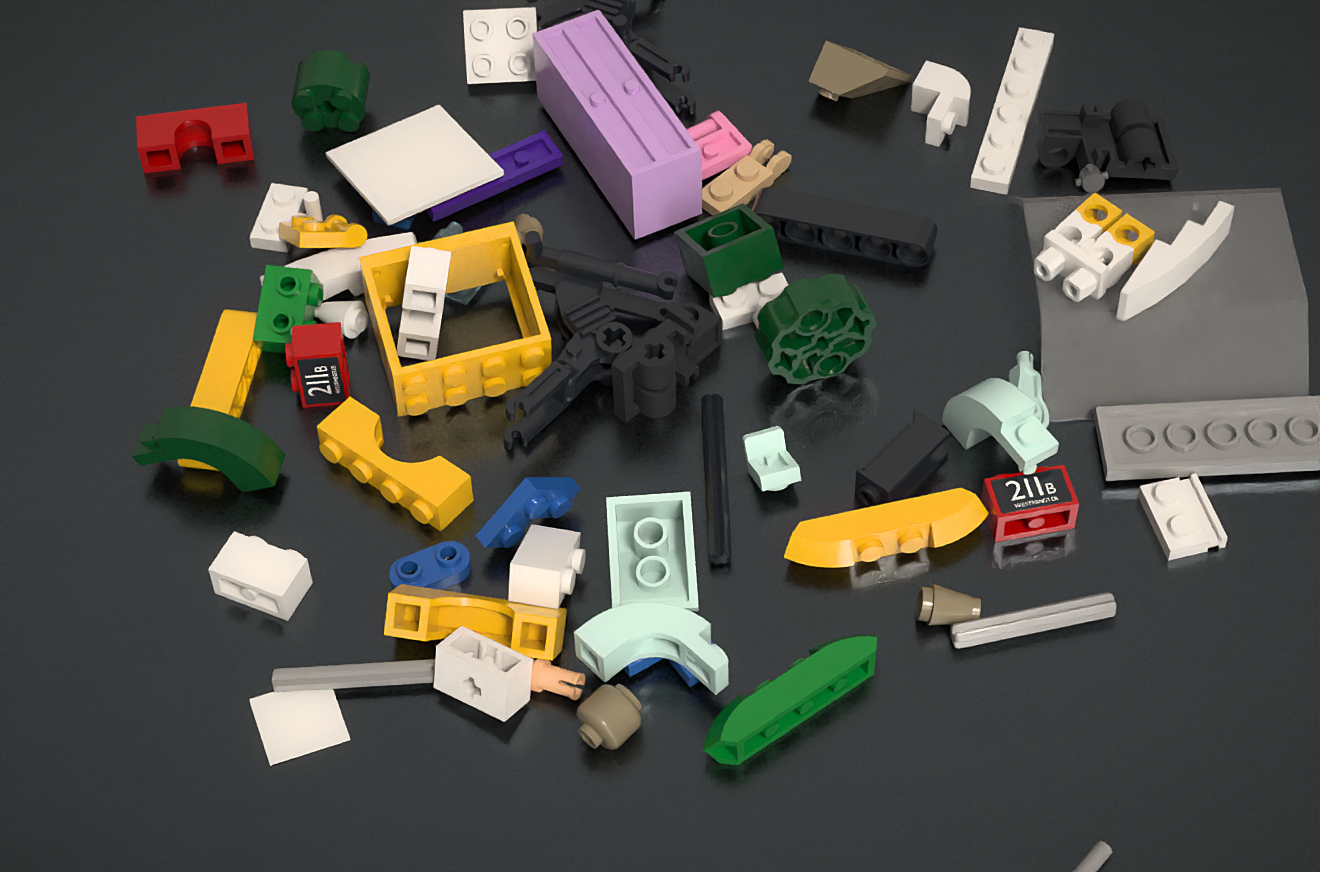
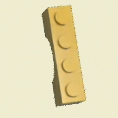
M352 397L345 400L317 425L320 441L319 449L327 460L332 463H340L349 469L361 483L368 482L380 490L381 494L389 502L394 504L398 502L408 509L416 520L423 524L429 523L439 531H442L474 501L471 476L443 457L438 456L418 463H406L385 455L380 450L384 442L380 416Z
M401 584L388 593L384 635L430 641L445 639L459 627L464 626L525 656L552 661L563 648L567 609H553L512 602L505 599Z

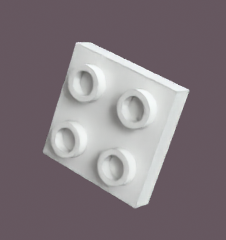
M536 7L463 10L467 84L536 81L532 34L537 32Z

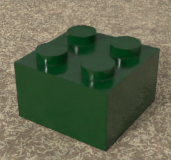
M743 203L674 232L685 272L714 298L731 295L741 286L751 282L764 281L770 278L772 273L784 269L773 227Z

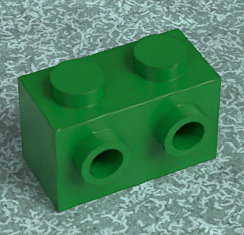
M266 265L253 341L261 351L286 353L285 344L292 343V326L317 324L316 321H313L316 307H320L322 304L324 289L323 284L320 283L313 270Z

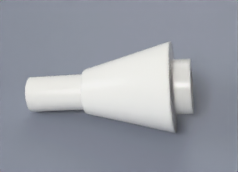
M362 301L324 302L315 309L314 317L319 318L322 322H341L343 335L350 339L356 338L365 330L368 324V313Z

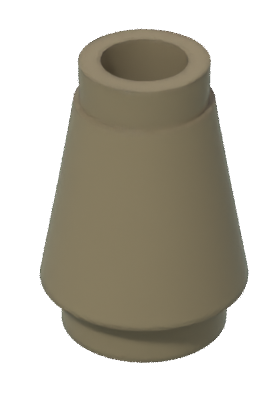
M933 583L930 587L921 586L918 591L916 619L925 621L927 626L955 624L979 619L980 598Z

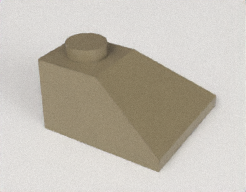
M825 41L809 82L820 86L817 93L838 101L839 96L853 99L910 83L913 76L852 48Z

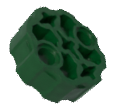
M825 274L820 278H803L791 283L774 300L767 302L757 315L759 325L754 333V338L772 374L785 377L787 383L805 384L811 380L838 375L845 371L847 366L856 358L863 356L873 343L871 336L877 321L858 285L848 283L844 275Z

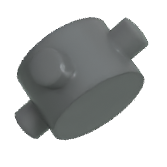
M1087 164L1080 171L1079 179H1075V184L1077 187L1082 186L1090 194L1097 193L1104 186L1105 179H1108L1107 171L1101 173L1098 167L1093 166V164Z

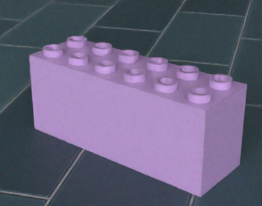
M596 10L533 33L537 97L633 238L636 240L702 214L701 149L601 11Z

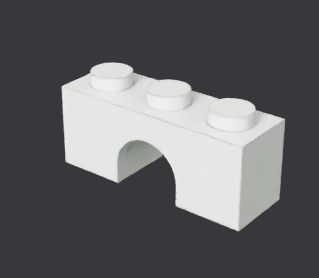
M411 246L397 344L398 356L428 361L435 360L451 252L429 247Z

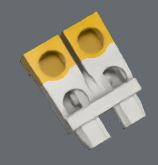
M1094 192L1061 222L1055 230L1052 229L1045 235L1043 250L1034 262V273L1044 281H1050L1057 274L1063 276L1065 279L1063 280L1062 290L1066 296L1076 303L1088 295L1098 300L1106 293L1107 288L1112 287L1119 281L1125 272L1135 264H1140L1153 245L1155 231L1127 213L1122 217L1123 210ZM1098 209L1107 215L1106 219L1101 220L1097 217ZM1129 230L1138 235L1137 240L1133 241L1128 237Z

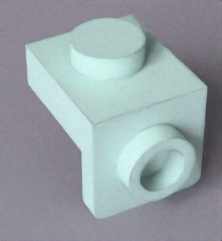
M779 426L746 434L742 437L747 471L762 492L766 490H782L791 483L801 481L799 465L787 452L784 433Z

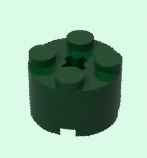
M319 50L308 54L307 60L303 63L302 60L299 62L291 105L294 113L302 120L301 124L305 129L315 132L322 130L323 127H339L343 131L354 132L359 128V124L365 114L370 83L369 70L361 61L357 65L348 60L349 55L335 50Z

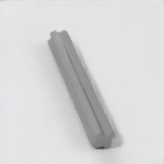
M1104 592L959 622L951 625L950 637L954 647L960 649L1109 618L1116 614V602L1112 593Z
M435 659L281 668L273 670L272 686L275 692L434 683Z

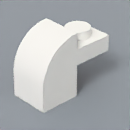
M929 61L924 63L913 83L911 111L928 115L925 143L939 147L946 133L952 134L956 124L966 127L971 90L966 78L958 71Z

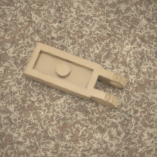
M764 139L760 144L758 143L753 147L749 156L745 155L702 188V208L711 215H716L742 203L747 205L757 197L759 190L770 187L774 184V180L782 172H785L788 166H790L791 155L785 151L778 152L777 155L770 159L767 166L764 167L762 164L773 155L775 148L772 142Z

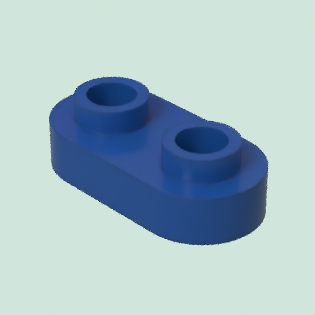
M446 541L396 560L389 570L391 588L393 590L399 585L405 584L441 590L460 583L470 574V553L463 544L455 541ZM411 571H415V573H413V574H411V575H407V574H406V573H409V572H411Z

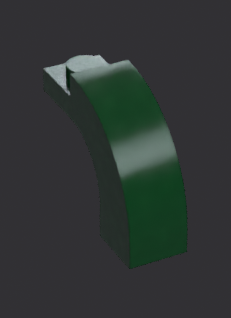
M175 406L165 408L161 421L143 426L131 457L140 466L174 459L199 461L221 471L243 493L274 487L286 454L266 434L237 417L202 407Z

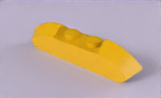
M957 488L801 521L791 535L784 558L804 565L833 568L852 566L860 561L871 562L880 557L902 552L913 553L926 547L936 548L957 541L972 532L984 521L989 512L976 494L963 488Z

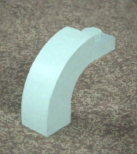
M986 379L951 398L944 408L942 423L965 450L993 436L1023 471L1057 453L1059 446L1058 441L1034 415L1036 404L1023 391L1003 379Z
M661 602L624 604L596 615L574 631L576 656L604 682L636 660L661 657L673 660L684 666L715 695L729 685V661L719 646L711 644V624L701 616L685 608Z

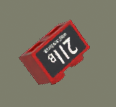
M341 322L292 326V343L285 344L287 366L295 367V369H291L293 393L300 392L303 408L341 405L350 397V371Z
M1065 465L1038 467L1032 474H1023V472L998 474L984 479L981 502L989 512L986 519L995 543L1075 528L1079 502Z

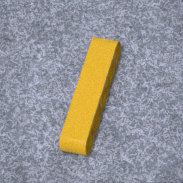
M229 309L223 311L191 406L220 411L240 419L261 354V349L253 341L258 312ZM177 459L181 467L219 471L199 461Z

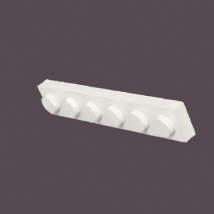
M1019 27L971 176L970 188L1007 195L1053 47L1054 34Z

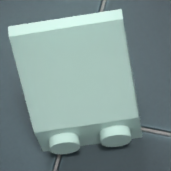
M690 492L606 497L612 608L636 602H661L679 606L689 611H699Z

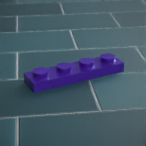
M541 131L488 154L504 170L503 176L432 206L425 211L433 222L562 166V153L547 133Z

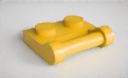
M336 214L328 216L325 221H315L313 216L295 215L291 216V222H279V237L299 248H352L362 246L367 240V231L363 226L356 223L348 224L345 218Z

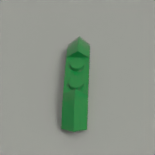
M847 635L823 642L808 650L810 653L808 658L803 657L796 660L787 672L773 681L767 680L761 683L752 695H739L719 713L712 723L704 742L703 751L720 764L739 765L874 675L878 635Z

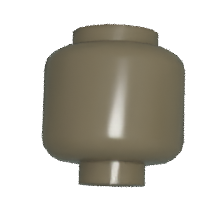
M604 684L598 687L578 707L576 714L581 725L577 729L578 734L594 749L599 745L610 750L617 749L640 727L641 715L639 711L642 709V706L635 695L623 685L617 684L614 687Z

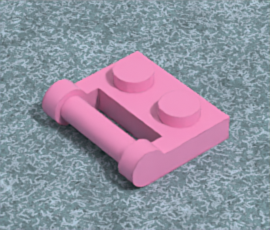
M720 111L709 114L707 120L686 129L701 149L702 180L731 167L745 155L749 156L752 151V145Z

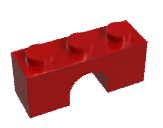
M247 103L136 116L137 148L144 174L181 169L180 159L182 154L195 146L212 148L215 151L217 164L254 160L252 127Z

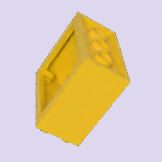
M514 221L359 257L365 302L398 417L408 414L412 416L421 415L429 409L445 405L458 406L470 399L483 396L495 397L505 393L507 390L527 387L552 364L551 337ZM411 246L429 247L451 252L445 294L505 281L523 339L401 367L385 310L386 308L403 304Z

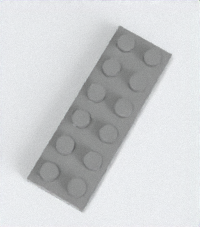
M1320 396L1095 407L1094 420L1106 481L1190 477V474L1195 473L1197 476L1320 470Z

